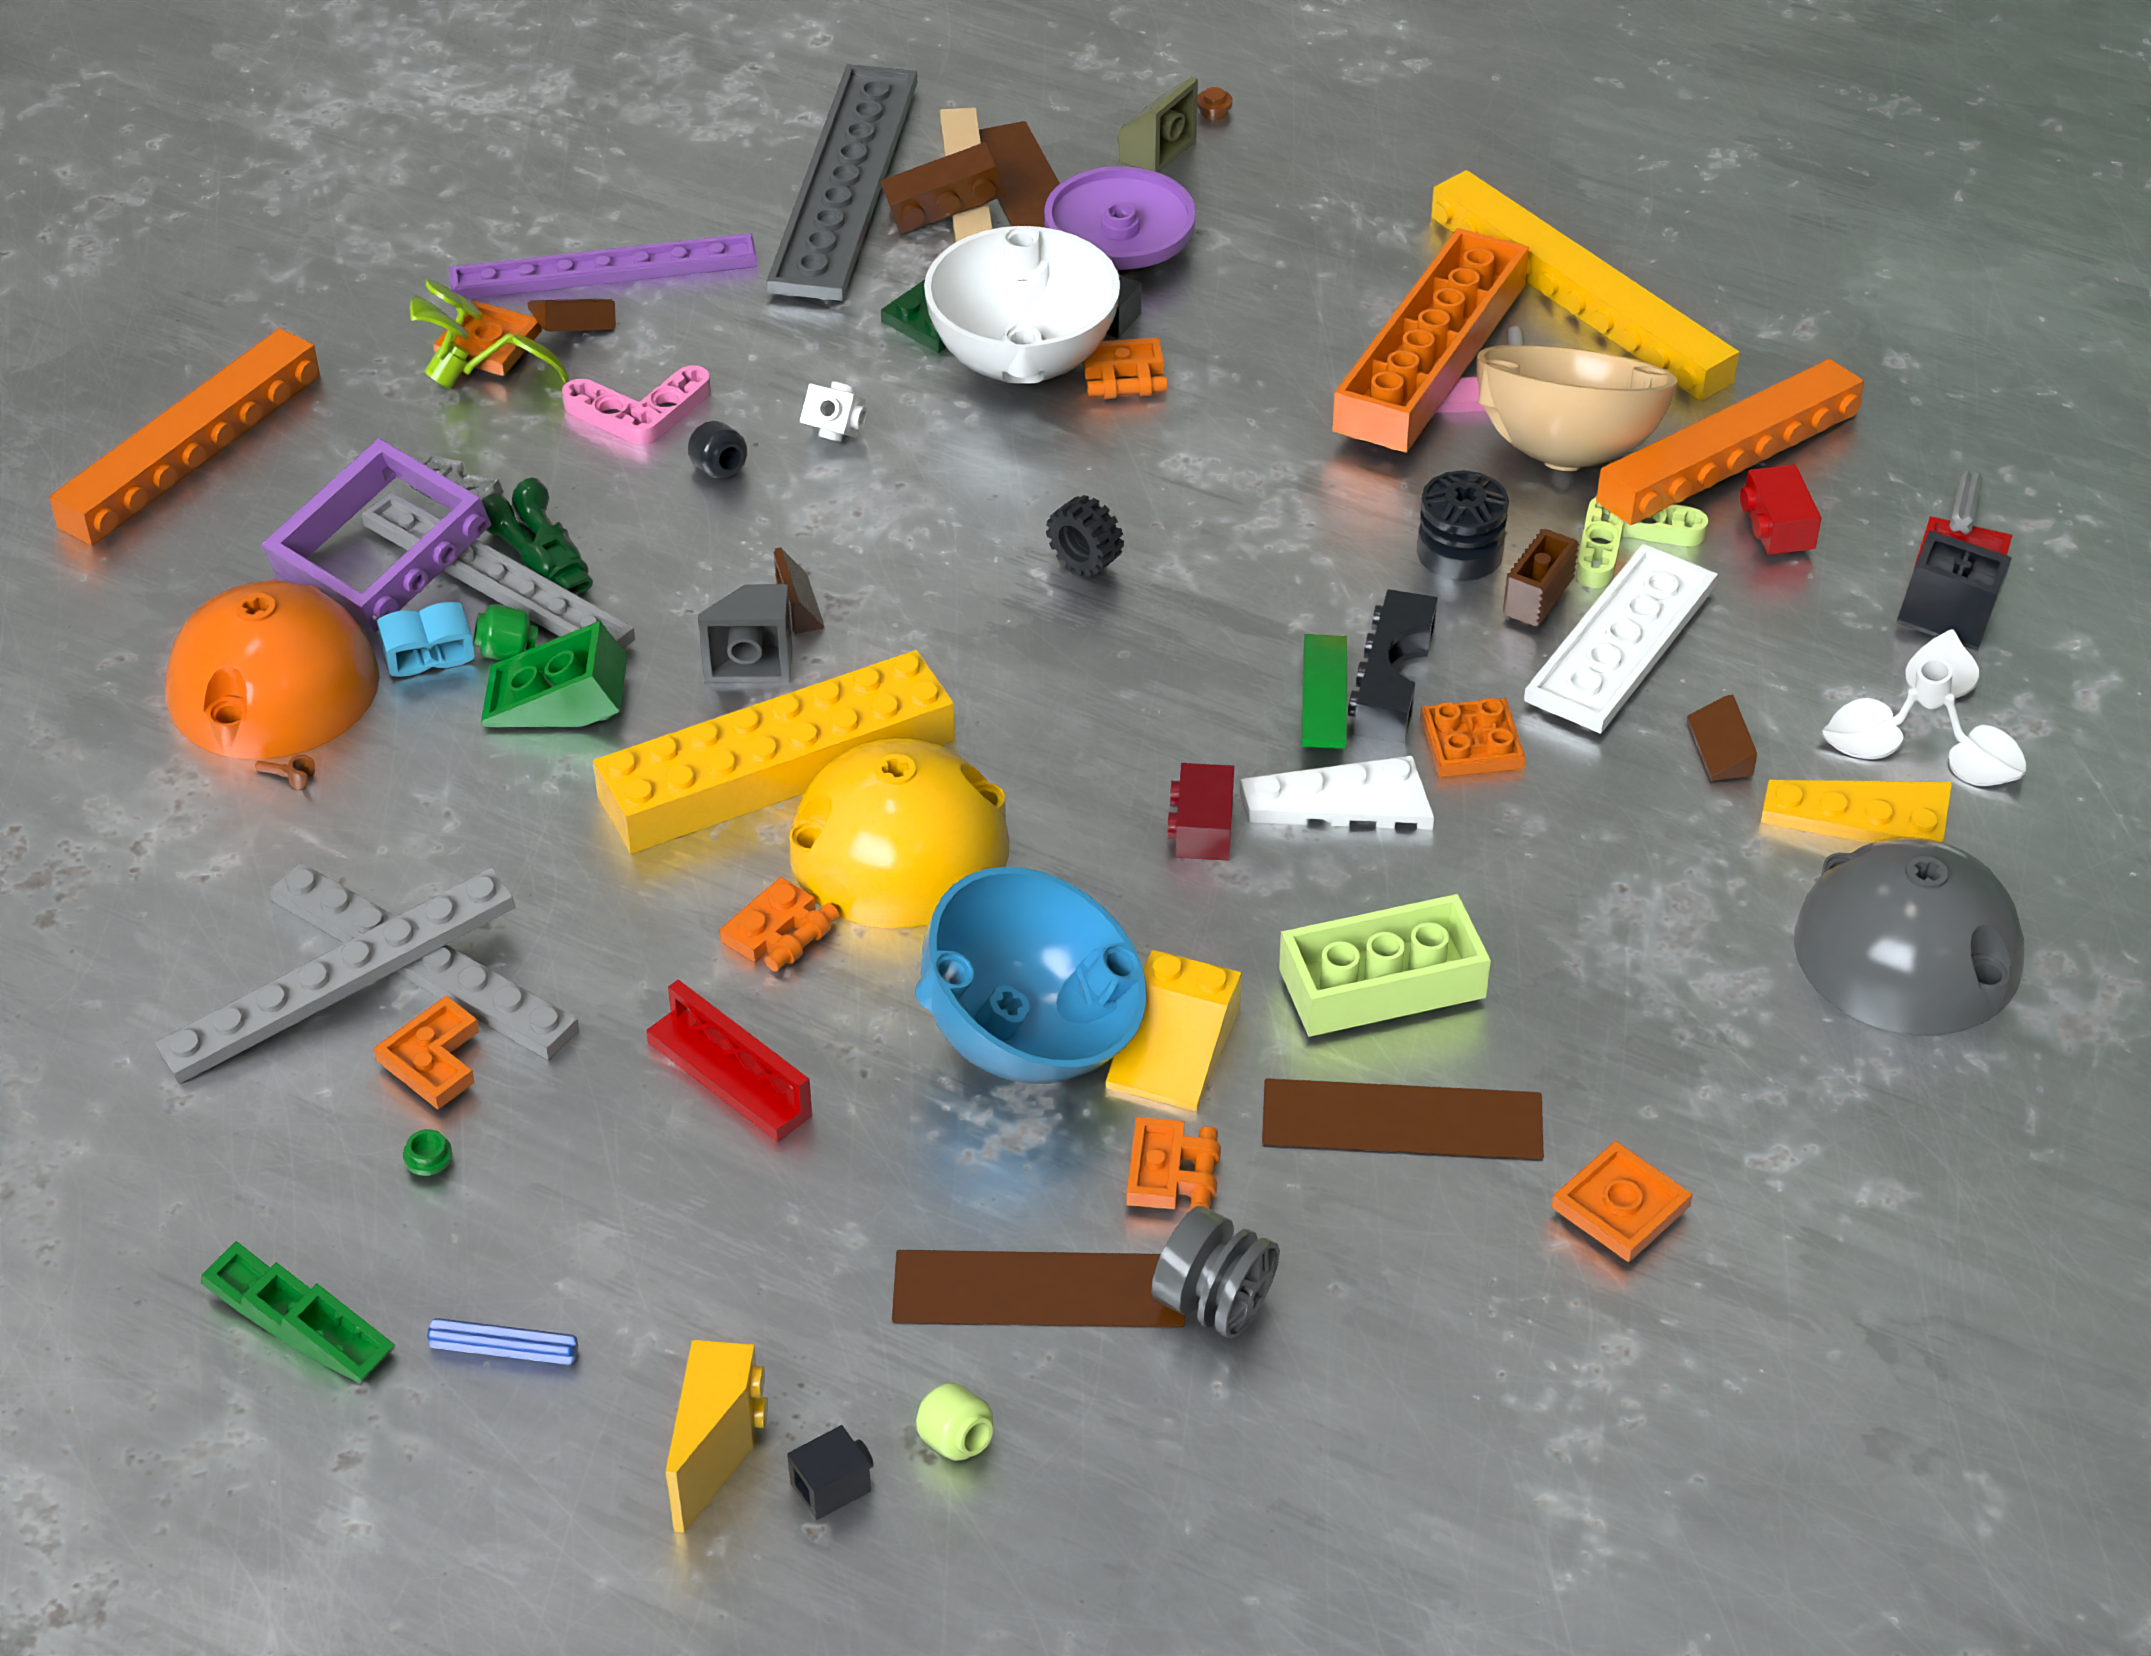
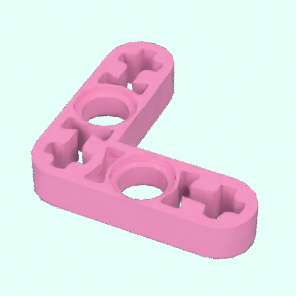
M689 365L682 367L640 402L592 380L574 379L567 382L562 388L564 409L570 415L637 445H647L661 438L708 398L711 392L710 376L708 371L701 366ZM663 403H676L675 406L671 407L659 406ZM610 409L620 410V412L613 414L602 413Z

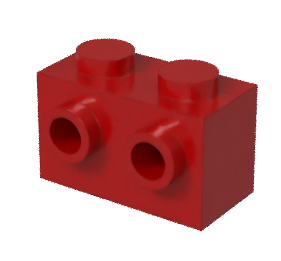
M1796 464L1748 470L1746 486L1740 490V503L1742 510L1749 513L1754 536L1756 539H1761L1767 554L1816 549L1822 517Z

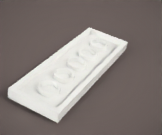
M1642 544L1525 688L1524 701L1601 734L1714 590L1717 584L1718 573Z

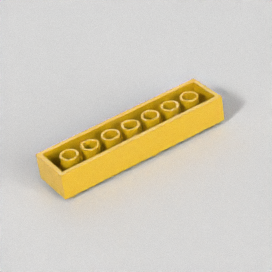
M914 650L593 759L597 797L630 854H634L802 795L812 779L828 763L846 750L859 744L885 738L922 739L939 745L955 741L954 703L919 652Z

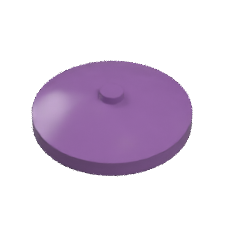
M1103 167L1076 174L1060 183L1050 193L1044 209L1045 228L1070 233L1092 243L1106 254L1116 269L1120 270L1143 268L1170 259L1188 245L1195 231L1196 209L1194 201L1187 190L1178 182L1163 174L1136 167Z

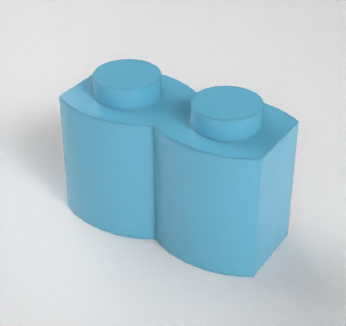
M437 603L424 608L420 612L412 610L397 611L377 620L380 644L389 673L392 676H412L422 673L431 667H456L468 663L475 658L472 634L461 603Z

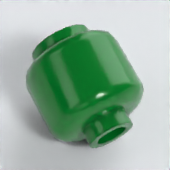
M492 604L488 606L485 613L478 612L473 646L479 647L483 658L502 661L534 648L538 626L530 625V616L525 609Z

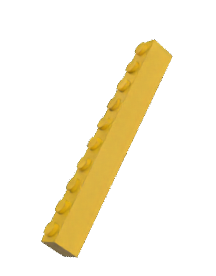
M1468 170L1434 186L1431 218L1453 233L1457 228L1529 246L1526 276L1528 284L1641 361L1665 369L1675 375L1678 379L1676 385L1698 400L1703 401L1734 383L1739 357L1738 350Z

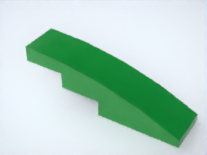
M1304 634L1301 747L1346 749L1347 636Z
M237 1241L201 1276V1284L239 1313L289 1346L359 1384L369 1376L395 1347L393 1342L316 1283L310 1289L277 1262L269 1267Z

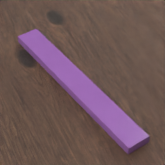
M752 233L450 266L449 275L453 292L467 299L758 266Z

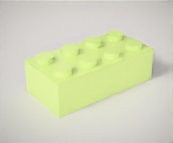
M1454 894L1282 931L1279 970L1308 1037L1486 998L1491 960L1459 895Z

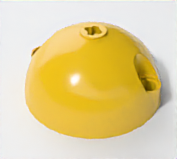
M885 738L859 744L846 750L828 763L812 779L801 798L792 821L789 836V859L795 879L805 892L815 897V902L823 907L827 903L832 904L838 910L839 917L845 920L880 928H912L928 925L941 897L953 884L967 875L984 869L1006 867L1009 857V835L1006 825L1005 792L998 785L989 783L972 764L954 751L930 741L914 738Z

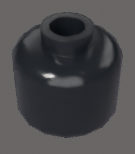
M719 421L705 422L697 427L691 434L688 442V455L692 463L708 476L716 479H727L737 474L744 466L748 456L747 444L743 436L727 424Z

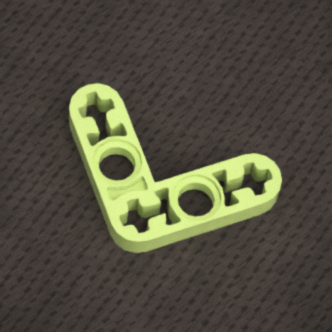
M1595 497L1590 501L1577 561L1576 578L1581 584L1591 588H1602L1609 585L1614 577L1621 537L1685 547L1700 545L1706 538L1708 527L1707 515L1693 507L1672 504L1653 516L1647 517L1656 520V523L1648 524L1639 521L1630 526L1597 503ZM1603 514L1610 515L1609 522L1601 521ZM1604 538L1611 543L1599 544L1593 542L1592 539ZM1593 560L1601 561L1600 568H1592Z

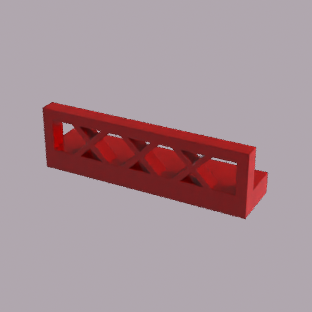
M679 979L668 986L671 1012L646 1030L647 1041L650 1045L777 1143L813 1116L810 1078Z

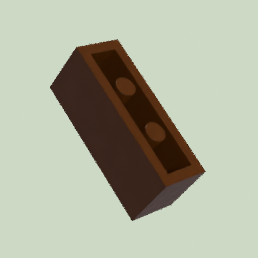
M986 142L880 180L900 234L1006 196Z

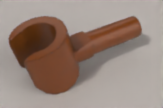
M296 755L289 760L288 765L258 760L255 763V770L288 778L289 785L292 788L301 790L307 786L308 776L315 774V763L307 755Z

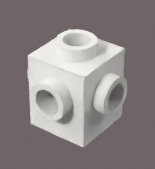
M832 381L831 388H826L809 383L800 423L820 429L818 436L825 439L841 442L843 435L857 438L858 430L864 427L867 419L866 399L854 395L855 387Z

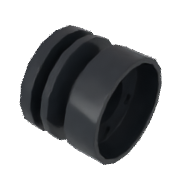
M1452 471L1432 478L1424 487L1421 497L1419 518L1421 522L1417 541V554L1420 563L1431 573L1450 580H1478L1492 574L1501 565L1504 552L1505 527L1509 508V497L1506 489L1495 479L1479 472Z

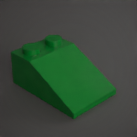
M600 620L492 664L481 722L485 727H583L598 720H607L620 712L627 654Z

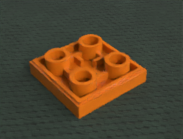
M1485 698L1478 701L1444 702L1438 705L1421 706L1420 718L1438 778L1525 769L1526 757L1506 698Z

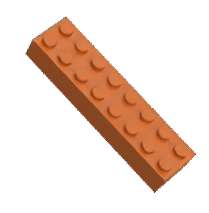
M1457 228L1335 390L1332 431L1347 435L1353 439H1361L1385 446L1391 450L1407 453L1525 287L1529 246Z

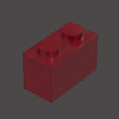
M1181 763L1180 781L1171 780L1170 807H1178L1177 813L1169 812L1167 839L1176 840L1175 858L1229 861L1235 765Z

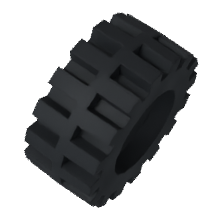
M1082 495L1080 498L1079 496L1074 497L1051 514L1050 519L1046 523V526L1049 527L1046 530V535L1052 539L1049 545L1052 550L1056 549L1058 552L1056 555L1058 560L1066 562V568L1070 571L1075 568L1076 574L1081 576L1083 574L1092 576L1107 567L1121 555L1124 540L1120 539L1123 535L1122 529L1117 528L1115 525L1118 523V520L1115 516L1111 517L1108 514L1110 509L1106 505L1103 507L1099 506V500L1095 498L1089 500V496Z

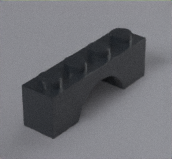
M1387 589L1383 606H1375L1372 630H1376V633L1367 634L1364 658H1367L1368 661H1360L1356 677V687H1360V690H1352L1349 699L1348 716L1355 717L1353 735L1405 743L1413 714L1415 682L1403 677L1394 667L1409 659L1428 657L1435 630L1438 597Z

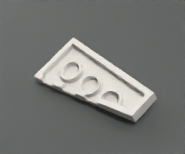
M1412 756L1240 779L1239 792L1248 821L1251 823L1307 825L1310 819H1324L1330 822L1331 826L1349 827L1350 820L1376 821V828H1395V822L1417 823V829L1433 830L1434 815Z

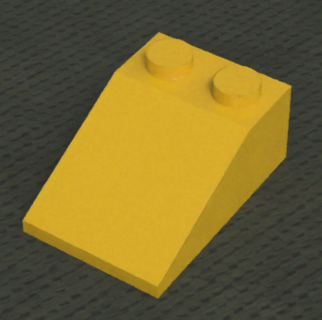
M1152 949L1143 968L1146 983L1144 1017L1134 1037L1126 1047L1113 1057L1106 1079V1088L1197 1112L1240 1011L1242 972Z
M692 1340L665 1471L674 1532H686L752 1451L757 1428L766 1427L768 1397H762L765 1384V1367L757 1366L754 1344Z

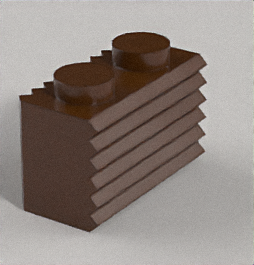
M1540 529V534H1536V539H1533L1532 544H1529V548L1525 549V553L1522 554L1521 558H1518V563H1514V568H1511L1510 573H1507L1503 604L1504 615L1533 626L1540 625L1575 577L1574 572L1576 571L1575 566L1577 564L1575 560L1578 558L1576 554L1579 551L1577 547L1580 545L1577 540L1548 529Z

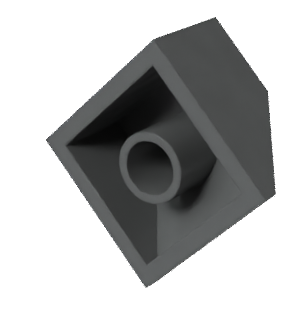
M788 584L743 585L698 614L704 683H790L792 634Z

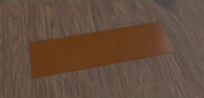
M1021 121L979 129L980 142H986L996 165L1006 195L998 198L1011 225L1045 228V204L1050 193L1060 183L1027 122Z
M1267 1078L1264 1081L1262 1144L1269 1146L1543 1159L1542 1094L1529 1091Z
M897 1250L892 1308V1321L894 1323L1183 1327L1185 1325V1315H1181L1154 1301L1152 1297V1279L1161 1254Z

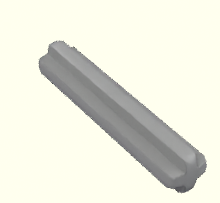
M1965 471L1961 474L1949 525L1953 532L1960 530L1965 535L1972 531L1983 477L1980 473L1972 475L1969 471Z

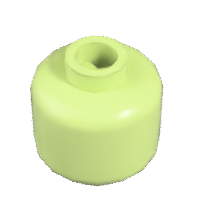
M946 1383L933 1389L922 1400L916 1417L917 1432L926 1444L943 1456L954 1461L965 1460L981 1453L989 1444L993 1434V1412L987 1402L967 1388L957 1383Z

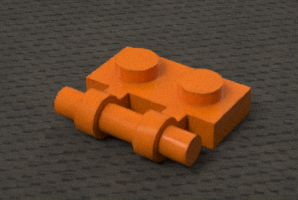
M1159 337L1102 341L1097 349L1082 362L1085 380L1101 379L1087 381L1088 397L1103 396L1104 400L1116 399V395L1137 393L1139 397H1151L1152 392L1167 391L1166 376L1151 377V375L1164 374V360ZM1131 376H1136V377H1137V378L1115 379V378H1117V377H1131Z
M779 877L719 929L720 942L754 963L765 953H770L765 957V963L772 971L777 972L786 963L793 964L803 955V948L813 939L820 940L830 931V924L839 917V912L830 903L825 904L819 911H816L814 896L784 878ZM794 928L797 929V930H796L794 933H792L791 935L788 934V933L791 932Z
M1136 1117L1126 1191V1205L1175 1209L1177 1194L1188 1195L1191 1198L1190 1210L1196 1206H1204L1210 1209V1202L1216 1197L1218 1184L1217 1179L1213 1176L1214 1167L1219 1164L1221 1156V1146L1217 1142L1218 1131L1213 1127L1205 1126L1199 1130L1198 1137L1184 1136L1185 1121ZM1181 1160L1192 1161L1195 1164L1194 1172L1180 1170Z

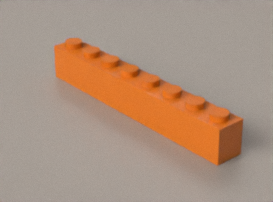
M278 328L52 493L49 499L57 528L93 546L318 378L320 372L315 345L284 329Z
M1829 358L1601 468L1596 502L1630 526L1647 517H1651L1672 504L1681 502L1706 488H1710L1714 484L1858 414L1862 404L1861 395L1864 380Z

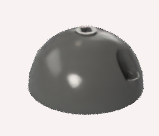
M1894 837L1864 845L1852 853L1831 854L1824 861L1820 878L1807 894L1794 928V947L1798 963L1805 977L1816 991L1834 1007L1850 1017L1870 1026L1895 1033L1918 1036L1944 1035L1961 1032L1981 1025L2000 1013L2010 1003L2019 988L2023 973L2024 936L2015 904L2006 888L1992 871L1977 858L1952 845L1932 839Z

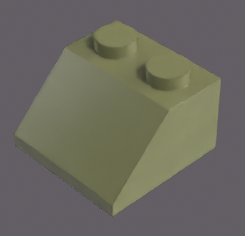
M1191 77L1162 94L1131 121L1121 127L1117 136L1119 161L1136 168L1159 173L1196 141L1197 78Z

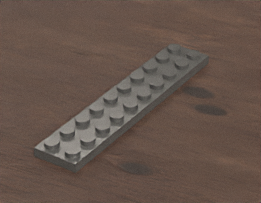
M852 64L846 65L768 275L767 293L782 294L789 297L801 296L843 301L882 188L880 180L885 179L918 83L917 71Z

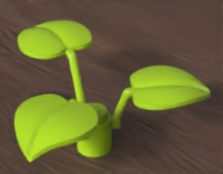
M426 279L424 282L431 295L435 294L456 308L458 314L456 320L449 317L433 303L417 295L410 301L412 321H426L447 329L443 343L424 370L429 377L441 385L451 389L462 371L470 375L475 366L505 344L522 347L538 356L559 372L565 384L569 381L564 366L549 349L519 333L515 335L507 333L468 362L466 357L469 352L454 341L457 335L464 339L469 337V332L461 326L466 313L479 321L483 318V313L470 300L453 292L448 287Z

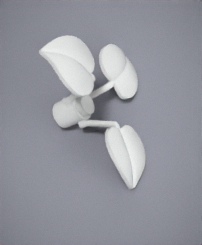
M1953 629L1928 642L1908 662L1905 670V680L1910 689L1908 690V698L1898 715L1893 717L1890 707L1881 701L1863 698L1842 706L1834 714L1830 722L1822 728L1823 737L1840 752L1861 759H1878L1894 753L1901 747L1903 733L1897 725L1904 722L1915 701H1919L1922 706L1929 709H1936L1944 704L1947 706L1955 737L1960 742L1951 748L1948 758L1951 770L1959 779L1972 785L1992 786L2018 780L2026 772V760L2021 749L2013 738L2001 729L1988 725H1979L1971 730L1968 737L1963 733L1955 707V698L1968 694L1976 687L1979 680V668L1975 659L1962 645Z

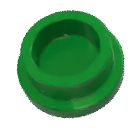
M432 1129L420 1130L411 1135L403 1150V1160L406 1168L412 1173L421 1176H430L443 1171L448 1167L453 1157L450 1142L440 1132Z

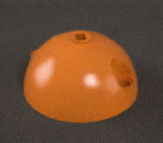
M278 579L251 582L233 587L210 598L194 611L180 629L173 642L165 673L166 704L171 720L180 733L192 743L210 752L239 759L287 757L326 744L346 732L359 721L370 707L377 693L380 678L379 667L364 630L344 606L321 592L317 587Z

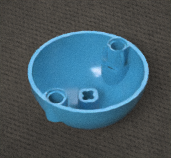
M1019 867L989 868L972 873L953 884L941 897L926 928L922 945L921 978L915 987L916 998L924 1008L933 1013L936 1025L950 1045L966 1060L987 1073L1002 1079L1031 1084H1050L1066 1081L1101 1067L1126 1047L1138 1031L1144 1017L1146 1005L1145 976L1138 954L1120 924L1110 913L1087 893L1065 880L1044 872Z

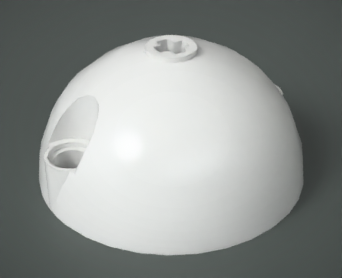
M1010 226L986 230L952 244L932 262L924 283L929 316L944 345L970 369L1007 383H1038L1065 374L1084 362L1101 344L1113 321L1120 289L1118 272L1112 261L1102 250L1076 235L1056 229L1035 226Z

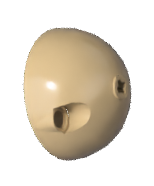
M1504 345L1486 348L1477 354L1478 403L1484 405L1489 418L1498 432L1511 445L1529 457L1544 462V465L1549 468L1562 471H1578L1581 467H1592L1620 458L1644 443L1657 429L1670 407L1678 380L1669 371L1646 362L1576 348L1543 345Z

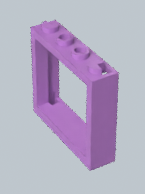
M378 438L270 535L261 546L276 573L292 583L317 587L321 592L344 606L359 625L375 634L378 631L377 620L389 613L400 611L492 524L480 497ZM396 477L452 510L363 593H360L307 560L314 551Z

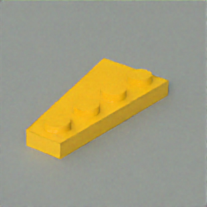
M1769 780L1761 823L1867 843L1894 837H1917L1944 842L1952 782Z

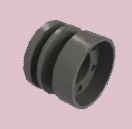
M1196 1206L1176 1226L1163 1249L1152 1279V1297L1154 1301L1181 1315H1189L1198 1308L1197 1319L1200 1325L1204 1327L1215 1326L1218 1334L1227 1339H1234L1246 1329L1266 1298L1278 1267L1279 1246L1267 1238L1258 1239L1256 1232L1250 1229H1242L1234 1235L1232 1220L1204 1206Z

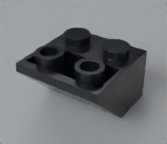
M1929 530L1896 623L1936 637L1953 629L1963 646L1978 651L2006 580L2012 557Z

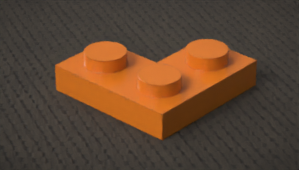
M444 996L373 1048L375 1059L439 1110L475 1083L473 1071L453 1056L451 1052L479 1032L478 1021L448 996Z

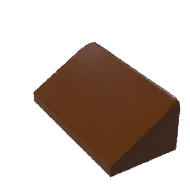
M612 299L530 300V302H527L529 311L541 327L548 332L613 330L616 326L615 301H612Z
M781 547L775 548L773 552L775 580L777 584H788L792 631L795 634L823 629L824 622L808 575Z
M1734 695L1724 696L1687 716L1686 721L1710 781L1754 775L1757 751Z

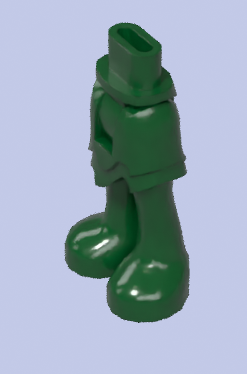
M532 477L520 482L513 491L512 506L504 495L499 493L489 494L481 501L492 524L486 531L502 538L515 548L521 555L523 566L575 595L585 592L592 587L593 580L588 575V566L582 560L578 548L570 539L567 529L563 528L560 522L553 525L546 515L550 498L546 486L539 479ZM516 518L536 535L534 541L522 529Z

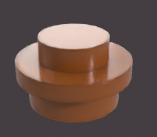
M1210 87L1198 94L1197 107L1204 118L1219 120L1228 115L1233 99L1223 89Z

